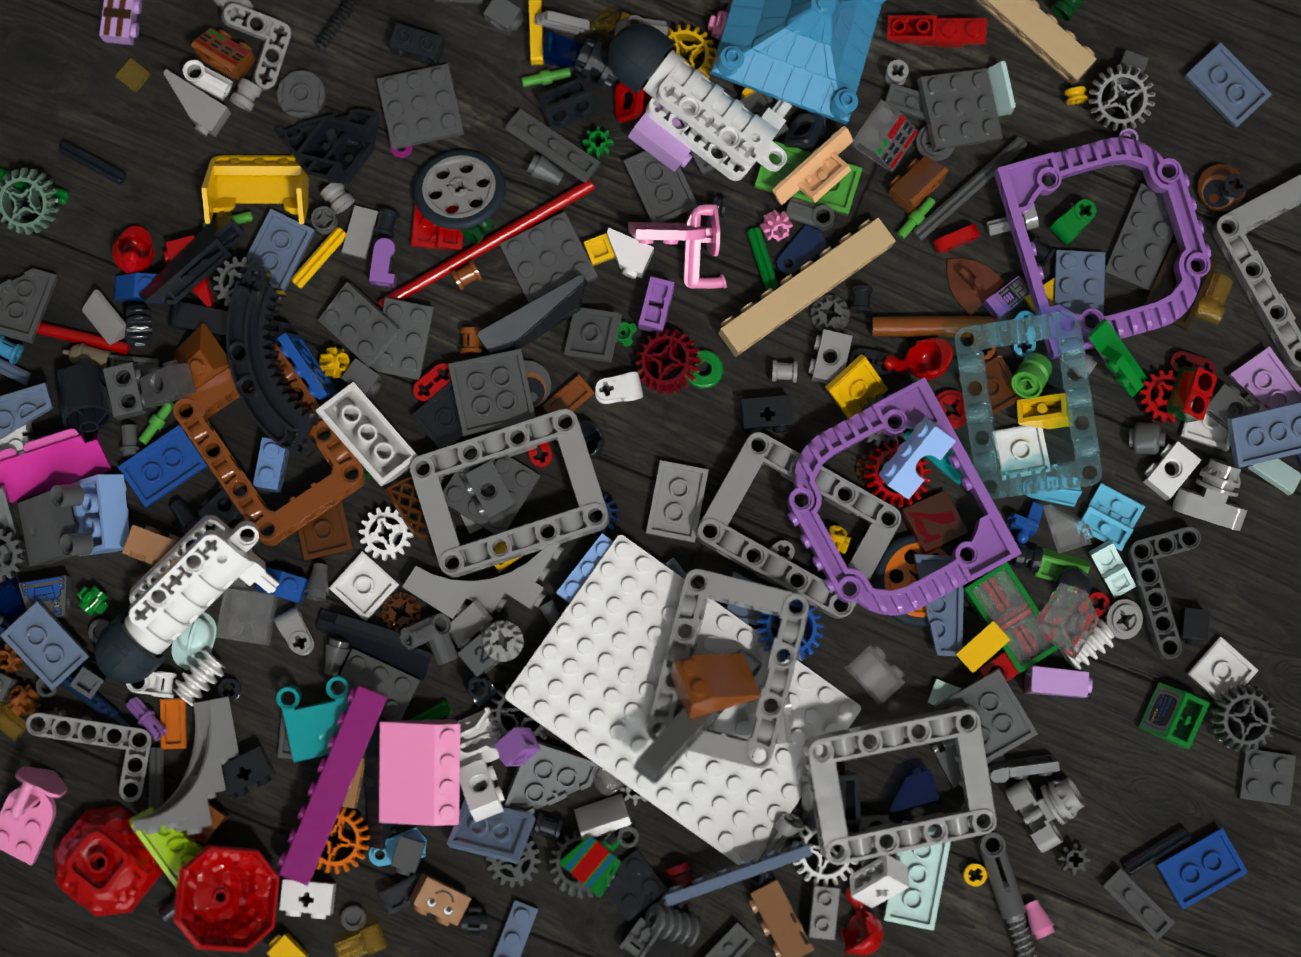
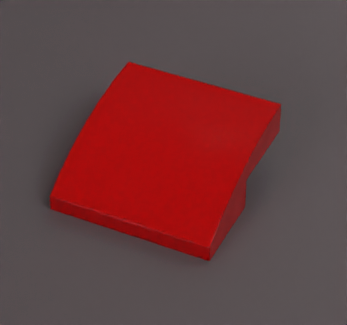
M414 201L410 246L442 250H462L463 235L461 231L446 229L433 224L420 213ZM452 205L446 209V212L454 214L459 208Z

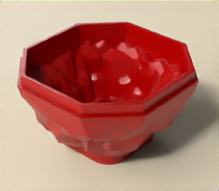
M122 806L85 810L53 850L57 886L95 917L131 913L163 873L162 868L131 827L129 819L134 816ZM101 857L105 860L104 867L98 865V860Z
M207 845L179 869L174 904V922L196 949L247 952L274 929L280 876L258 849ZM221 892L222 897L221 900L218 902L216 900L217 893Z

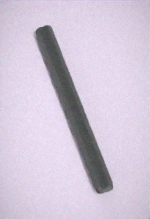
M1017 137L920 223L913 231L915 236L923 240L993 178L994 171L997 168L1006 166L1027 147V143L1021 137Z

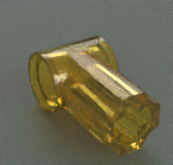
M1213 273L1194 317L1217 326L1226 308L1224 304L1233 280L1225 275Z
M0 702V730L16 741L27 729V721L13 713L4 702Z
M379 923L358 932L359 934L334 945L338 957L371 955L389 946Z

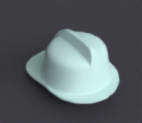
M203 612L172 643L171 653L173 659L179 667L185 670H190L189 665L199 666L196 661L197 657L203 660L206 659L202 652L203 650L209 653L212 652L217 627L214 619L209 614Z

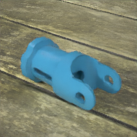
M0 335V356L8 359L9 363L16 364L23 353L24 345H16L6 340L5 336Z

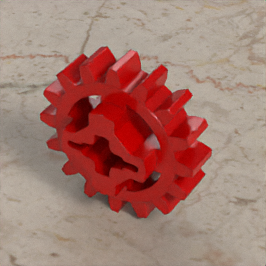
M1163 370L1157 372V377L1154 374L1148 377L1150 382H1143V387L1146 390L1139 391V395L1144 396L1139 405H1146L1147 408L1143 413L1151 412L1150 419L1152 421L1159 417L1160 424H1163L1166 418H1168L1171 424L1175 422V417L1157 408L1167 410L1169 399L1164 401L1162 396L1167 393L1171 396L1174 386L1166 385L1164 381L1175 384L1176 377L1173 376V370H1169L1166 375ZM1151 390L1155 393L1153 401H1151Z

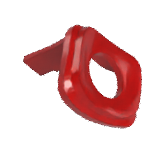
M622 83L616 86L615 113L617 121L624 123L642 118L645 114V99L650 101L653 98L643 90L645 85L637 94ZM627 92H631L633 103L629 109L624 110V95Z

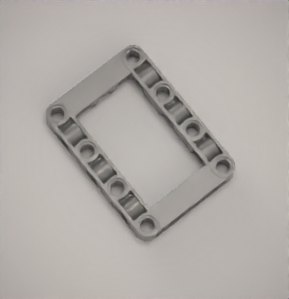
M1301 175L1223 215L1212 227L1213 238L1288 368L1295 371L1301 370V362L1295 359V351L1301 352V332L1294 321L1296 318L1282 293L1279 294L1270 279V272L1258 251H1254L1246 234L1301 204ZM1222 224H1227L1231 227V234H1227L1222 230ZM1246 266H1251L1255 269V276H1250L1246 273ZM1271 308L1279 312V319H1274L1271 316Z
M569 409L548 413L414 458L410 465V472L440 568L444 573L453 578L601 531L606 528L610 520L579 421L575 413ZM564 418L572 419V425L567 429H563L559 425L560 421ZM522 433L525 435V439L521 444L513 443L512 439L516 434ZM552 440L558 441L579 508L461 546L455 532V523L452 521L449 513L448 500L445 498L440 482H442L443 476L458 471H469L491 460L507 455L509 457L536 449L538 448L537 445ZM469 449L477 450V456L473 460L465 458V454ZM423 464H428L430 466L428 474L419 475V467ZM594 511L603 513L602 520L598 523L590 521V515ZM544 528H555L553 537L544 538L542 536ZM500 542L506 543L507 550L505 553L496 554L495 546ZM451 558H458L459 566L454 570H449L447 567L448 561Z
M753 433L745 441L696 530L698 541L777 587L804 596L808 600L809 605H814L816 609L832 618L841 619L848 616L856 605L855 601L844 602L846 606L844 612L836 611L834 602L838 598L834 592L830 593L824 580L728 527L761 465L766 464L780 472V476L794 483V468L800 453L764 433ZM752 441H760L763 444V451H754L751 447ZM822 466L815 478V483L821 496L824 497L823 500L848 514L852 513L867 521L866 524L869 529L863 540L857 545V551L847 565V568L862 572L869 581L900 525L901 514L894 506ZM839 489H845L849 492L850 497L848 501H842L838 497ZM883 513L891 515L893 522L890 526L882 522L881 517ZM705 526H712L715 529L716 535L714 538L704 536L703 528ZM749 550H754L758 553L759 560L757 563L748 561L747 552ZM792 575H799L801 577L802 586L800 588H796L790 583ZM844 583L842 586L843 593L847 596H852L855 593L854 586L851 583Z
M694 569L687 574L684 581L647 725L648 736L654 741L657 738L654 733L655 726L658 723H664L667 727L680 712L682 701L676 687L670 688L667 685V678L672 674L674 661L694 656L708 599L780 617L779 629L774 639L767 667L768 672L764 687L761 690V698H759L751 737L744 739L707 729L688 749L692 752L742 765L764 768L770 764L773 757L809 614L808 601L804 596L797 593L701 569ZM697 576H702L705 579V585L701 589H694L692 587V580ZM793 601L803 603L804 607L801 613L793 614L790 612L789 606ZM684 625L692 627V635L689 638L680 637L679 630ZM788 650L791 653L790 661L787 663L778 662V652ZM769 699L778 701L779 706L774 713H768L764 708L766 701ZM757 748H762L766 753V758L761 763H756L752 758V753Z
M954 707L815 735L808 738L803 745L820 852L832 864L841 865L984 835L992 832L996 826L997 819L980 718L975 711L966 707ZM967 714L969 721L962 727L960 720ZM919 724L921 727L920 733L917 736H912V728ZM871 734V743L868 746H863V738ZM951 738L955 739L957 751L955 760L959 763L961 776L959 784L963 788L965 805H963L961 811L947 814L939 812L915 817L913 821L899 824L891 822L864 828V831L847 833L836 762ZM822 744L823 752L819 756H814L813 750L815 746ZM984 814V822L977 825L978 816ZM936 824V832L933 835H929V827ZM888 834V842L885 845H880V837ZM839 844V853L834 856H831V848L834 845Z

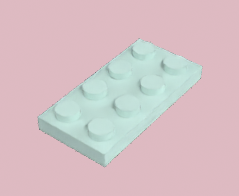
M930 826L928 834L933 835L937 827ZM951 842L896 853V860L907 865L909 888L887 899L883 920L934 931Z

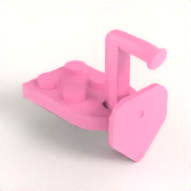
M704 204L697 206L689 215L686 223L628 222V232L642 244H653L654 240H663L664 244H678V240H685L684 283L688 288H727L723 274L716 278H699L701 243H706L707 251L712 256H718L720 224L717 205ZM701 215L709 216L707 227L701 226Z
M24 766L15 775L23 783L22 786L9 794L0 812V850L32 866L37 860L56 816V804L53 797L59 798L63 796L68 788L55 771Z

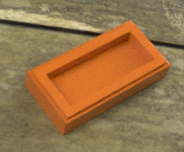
M182 698L160 699V723L168 730L164 737L161 735V749H188L187 702Z

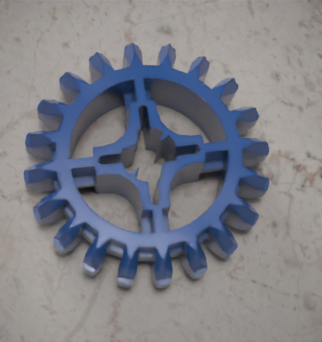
M793 601L789 609L801 613L804 605L802 602L799 604V601ZM814 605L809 608L806 622L808 635L806 641L802 638L798 654L800 661L805 659V653L809 656L814 653L811 647L818 648L820 645L815 639L823 637L822 633L816 632L823 628V624H816V620L820 619L821 615L813 616L812 612L816 609ZM760 612V615L765 619L759 618L756 620L758 625L763 626V628L756 629V634H763L764 637L760 638L758 642L760 644L766 641L767 646L763 650L767 652L772 649L774 639L777 634L774 637L772 635L773 617L776 619L775 622L779 629L780 617ZM788 650L778 652L780 654V662H785L787 656L790 661L791 653Z

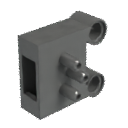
M54 485L51 491L18 503L29 566L50 565L73 556L89 555L93 551L94 541L89 533H76L80 524L77 520L73 519L71 506H80L84 501V491L81 485Z

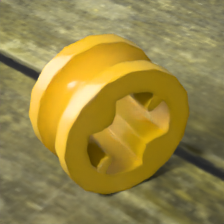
M1080 86L1066 90L1064 92L1065 96H1068L1066 104L1075 105L1087 101L1088 96L1084 94L1086 87Z
M971 863L965 867L963 878L971 886H980L986 881L987 872L982 865ZM978 868L981 871L978 873L981 875L980 880L974 879L971 881L969 879L971 875H968L969 871Z

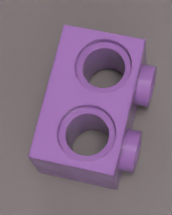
M650 277L639 320V329L653 333L659 331L663 334L675 282Z

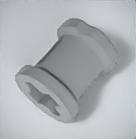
M902 60L890 62L885 76V81L889 86L891 83L900 86L905 83L909 72L907 64ZM893 71L896 73L900 71L901 75L893 76L892 73Z
M773 360L772 381L776 382L777 379L792 380L793 383H797L798 361L780 363L777 360Z

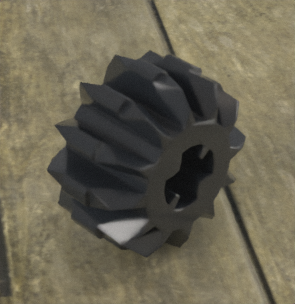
M142 305L128 306L125 317L128 345L136 347L150 345L152 342L151 309L149 306Z

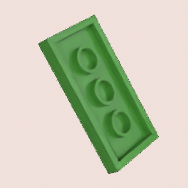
M773 141L786 152L787 161L779 171L775 172L761 165L754 188L773 193L776 185L792 173L797 165L803 163L812 155V152L786 147L782 143ZM769 154V159L773 164H780L778 155ZM848 164L851 171L816 203L801 190H798L792 197L817 205H827L831 207L833 212L848 216L863 168Z

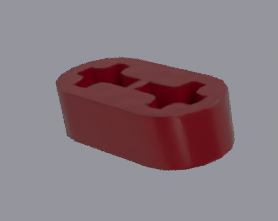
M1176 352L1169 359V369L1173 370L1175 374H1178L1180 370L1175 360H1178L1180 357L1184 358L1183 362L1189 364L1190 367L1206 365L1210 373L1216 374V366L1213 361L1188 352Z

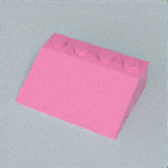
M455 719L379 721L378 822L431 826L459 825L460 724Z

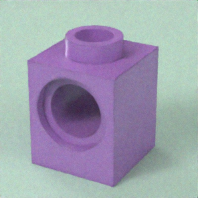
M513 728L495 744L499 758L505 766H522L541 749L530 728Z

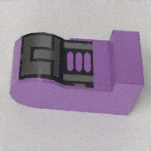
M381 238L374 245L369 277L371 285L396 288L397 278L395 274H391L392 261L397 255V249L390 239Z
M1018 276L997 293L986 299L983 306L991 316H996V321H998L1030 294L1028 286Z

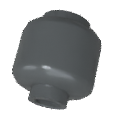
M1138 422L1134 428H1130L1129 447H1133L1134 452L1137 454H1157L1160 446L1165 447L1166 432H1161L1158 423Z

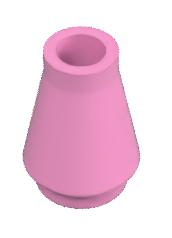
M1038 900L1024 905L1031 934L1035 935L1037 940L1055 932L1053 928L1055 924L1041 907Z

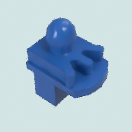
M1033 502L1026 517L1018 514L1008 515L1007 521L1011 523L1010 530L1019 532L1017 533V541L1020 544L1026 543L1029 536L1033 537L1036 533L1045 506Z

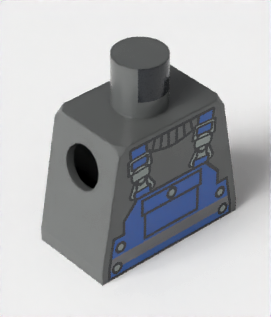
M63 575L19 583L26 610L37 601H40L57 620L70 617L72 578L70 576Z

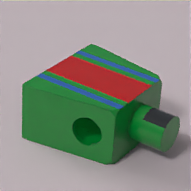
M610 832L601 843L589 836L563 858L559 864L600 898L621 864V861L612 854L621 841Z

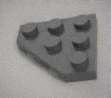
M37 269L24 272L25 275L12 281L9 279L0 284V335L33 344L58 280L57 275Z
M537 741L541 749L522 766L517 767L502 807L533 814L535 810L548 804L550 806L559 802L575 791L591 787L599 765L584 755Z

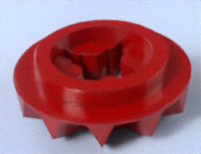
M956 390L943 391L937 395L936 398L944 413L947 412L944 405L951 406L958 402L955 411L959 416L951 414L947 418L953 429L963 426L971 415V405L967 397Z

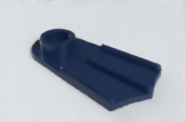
M805 225L779 256L777 267L780 272L787 275L795 273L804 264L827 248L828 245L822 231ZM784 261H791L792 267L786 268L783 264Z

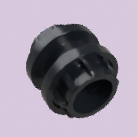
M590 38L586 39L575 60L574 68L580 71L579 76L584 79L588 73L598 77L596 85L600 87L603 84L614 85L617 78L609 66L608 50L601 47L603 40L597 38L596 41Z

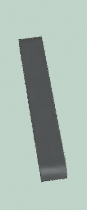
M741 648L736 653H743L754 678L760 671L762 662ZM684 708L638 757L633 767L634 770L653 784H656L725 709L689 719Z

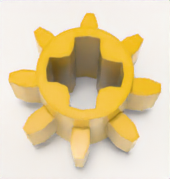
M336 347L327 348V354L320 355V368L325 372V376L340 378L343 376L342 371H346L349 368L350 359L344 353V349H337Z
M833 525L827 531L838 552L845 554L851 538L846 537L847 531L844 528Z

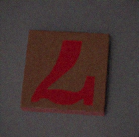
M946 490L906 507L901 511L924 555L963 538L969 533Z

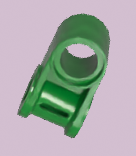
M1086 199L1079 201L1067 213H1064L1050 229L1067 246L1094 218L1097 211L1095 204ZM1086 209L1088 213L1081 216L1079 214L1080 211Z

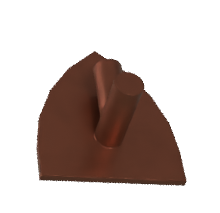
M963 258L947 259V278L951 292L956 301L970 316L1005 283L996 272L982 263Z

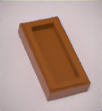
M578 374L543 404L542 408L547 414L561 409H569L575 412L595 392Z

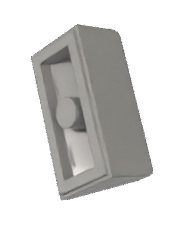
M97 289L94 290L83 306L82 312L106 342L112 345L125 338L126 323L102 293Z

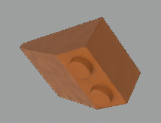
M743 653L694 655L673 662L671 678L689 719L761 698V693Z

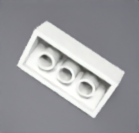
M354 382L316 410L318 415L380 486L395 480L409 469L413 459L418 457Z

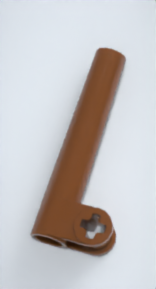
M872 316V336L971 338V357L974 362L981 365L990 361L995 354L996 316ZM980 347H984V350L987 352L986 355H982V351H979Z

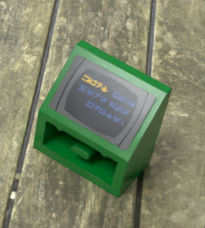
M1158 682L1138 728L1179 748L1190 749L1210 703L1188 692Z

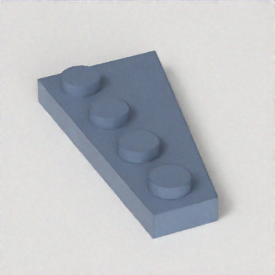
M46 383L0 396V440L54 408Z
M913 555L919 580L953 561L952 556ZM964 585L925 605L936 656L958 657L956 654L962 649Z

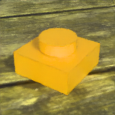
M607 233L584 241L592 266L615 258Z

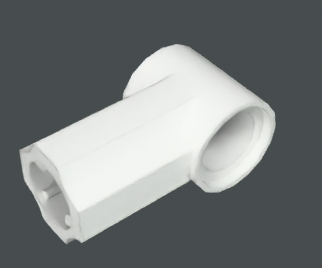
M190 60L183 67L186 81L194 87H198L222 101L229 94L233 82L205 67L200 61ZM194 69L201 71V75L197 78L189 77L190 72Z

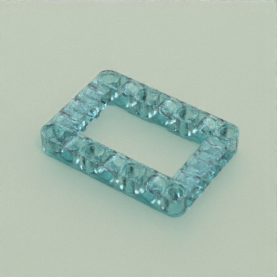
M1064 311L961 328L955 335V347L973 466L983 484L986 480H993L996 483L997 490L989 493L990 497L998 499L1091 486L1098 483L1102 477L1103 469L1079 316L1072 311ZM1066 316L1073 318L1075 321V326L1070 331H1066L1061 327V320ZM965 332H970L974 335L975 341L973 345L966 346L962 343L961 337ZM1057 338L1075 461L1001 471L983 349ZM1073 366L1079 367L1082 370V377L1079 380H1072L1068 376L1069 368ZM977 381L981 384L982 392L979 395H973L969 391L971 382ZM1079 416L1087 417L1090 422L1089 427L1084 430L1079 429L1075 424L1076 418ZM978 431H986L989 434L988 443L981 444L977 441L976 434ZM1093 466L1097 470V475L1092 479H1088L1083 475V468Z

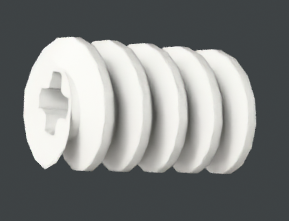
M1099 618L1096 620L1097 626L1090 624L1088 626L1089 632L1085 631L1083 635L1080 633L1081 638L1070 655L1066 652L1072 643L1067 642L1068 645L1065 650L1059 648L1065 660L1078 671H1082L1080 662L1090 665L1088 656L1095 660L1098 659L1096 650L1104 654L1106 653L1105 644L1111 648L1114 647L1112 631Z
M206 650L202 651L206 658L205 660L196 658L198 667L188 666L192 672L191 675L182 673L184 682L175 680L178 689L173 690L193 707V703H196L194 697L202 699L201 689L208 692L210 687L207 682L216 684L217 680L214 675L222 677L224 672L221 667L226 668Z

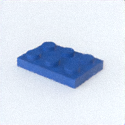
M284 333L277 338L281 343L279 346L280 350L287 358L290 357L295 364L293 366L295 372L300 378H305L309 384L307 389L315 399L330 400L339 393L330 378L325 376V372L321 370L318 360L300 335Z
M178 425L118 466V468L124 474L125 479L144 507L148 508L207 468L208 464L182 426Z
M1219 828L1156 864L1182 910L1248 873L1223 828Z

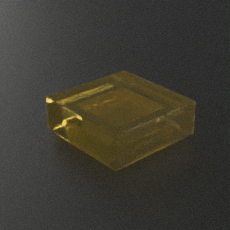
M130 58L115 77L136 93L151 74Z

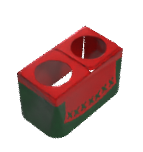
M1201 367L1181 368L1178 371L1167 405L1168 413L1186 423L1204 420L1218 376ZM1195 397L1194 402H1193V405H1192V408H1191V401H1192V399Z

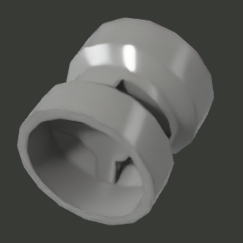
M241 78L238 83V90L232 93L229 100L238 107L251 112L254 107L255 98L259 97L263 90L251 81Z
M331 183L321 192L324 200L330 202V208L335 214L345 211L355 201L350 193L345 192V186L342 183Z

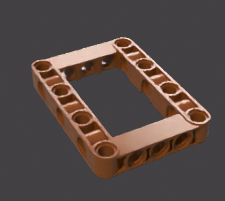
M277 345L273 346V350L279 351L275 360H281L277 369H284L280 377L288 378L285 386L293 387L290 392L291 394L303 393V398L299 400L305 402L303 407L312 408L311 413H317L316 410L320 405L310 394L306 385L297 375ZM230 367L195 389V393L178 400L173 407L174 416L245 520L256 524L259 531L258 539L266 546L277 545L365 484L366 474L357 458L319 416V423L317 426L313 425L309 434L316 439L317 448L333 469L332 474L317 484L315 482L311 484V488L295 498L293 496L290 498V502L277 511L270 512L207 420V418L240 397L231 375ZM253 381L249 384V391L255 387ZM193 409L191 416L182 417L185 410ZM322 432H331L327 440L319 439ZM213 448H220L217 456H209V452ZM350 471H358V476L355 479H346ZM239 487L247 488V492L243 496H236V490ZM269 526L275 527V531L271 536H263L265 528Z

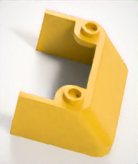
M220 155L211 159L201 188L205 224H210L214 212L218 214L220 211H224L228 214L235 208L236 203L284 204V209L290 214L298 215L299 224H304L308 210L309 178L293 155Z

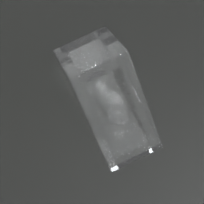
M1055 505L1043 506L1058 554L1092 544L1090 539L1093 538V534L1089 524L1085 525L1084 520Z

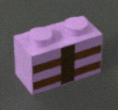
M104 0L99 34L104 42L133 45L134 37L137 38L139 33V24L136 23L137 14H141L142 1Z

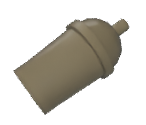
M84 343L73 345L70 350H63V354L69 355V360L74 365H77L81 360H91L93 365L103 369L109 367L110 351L87 346Z

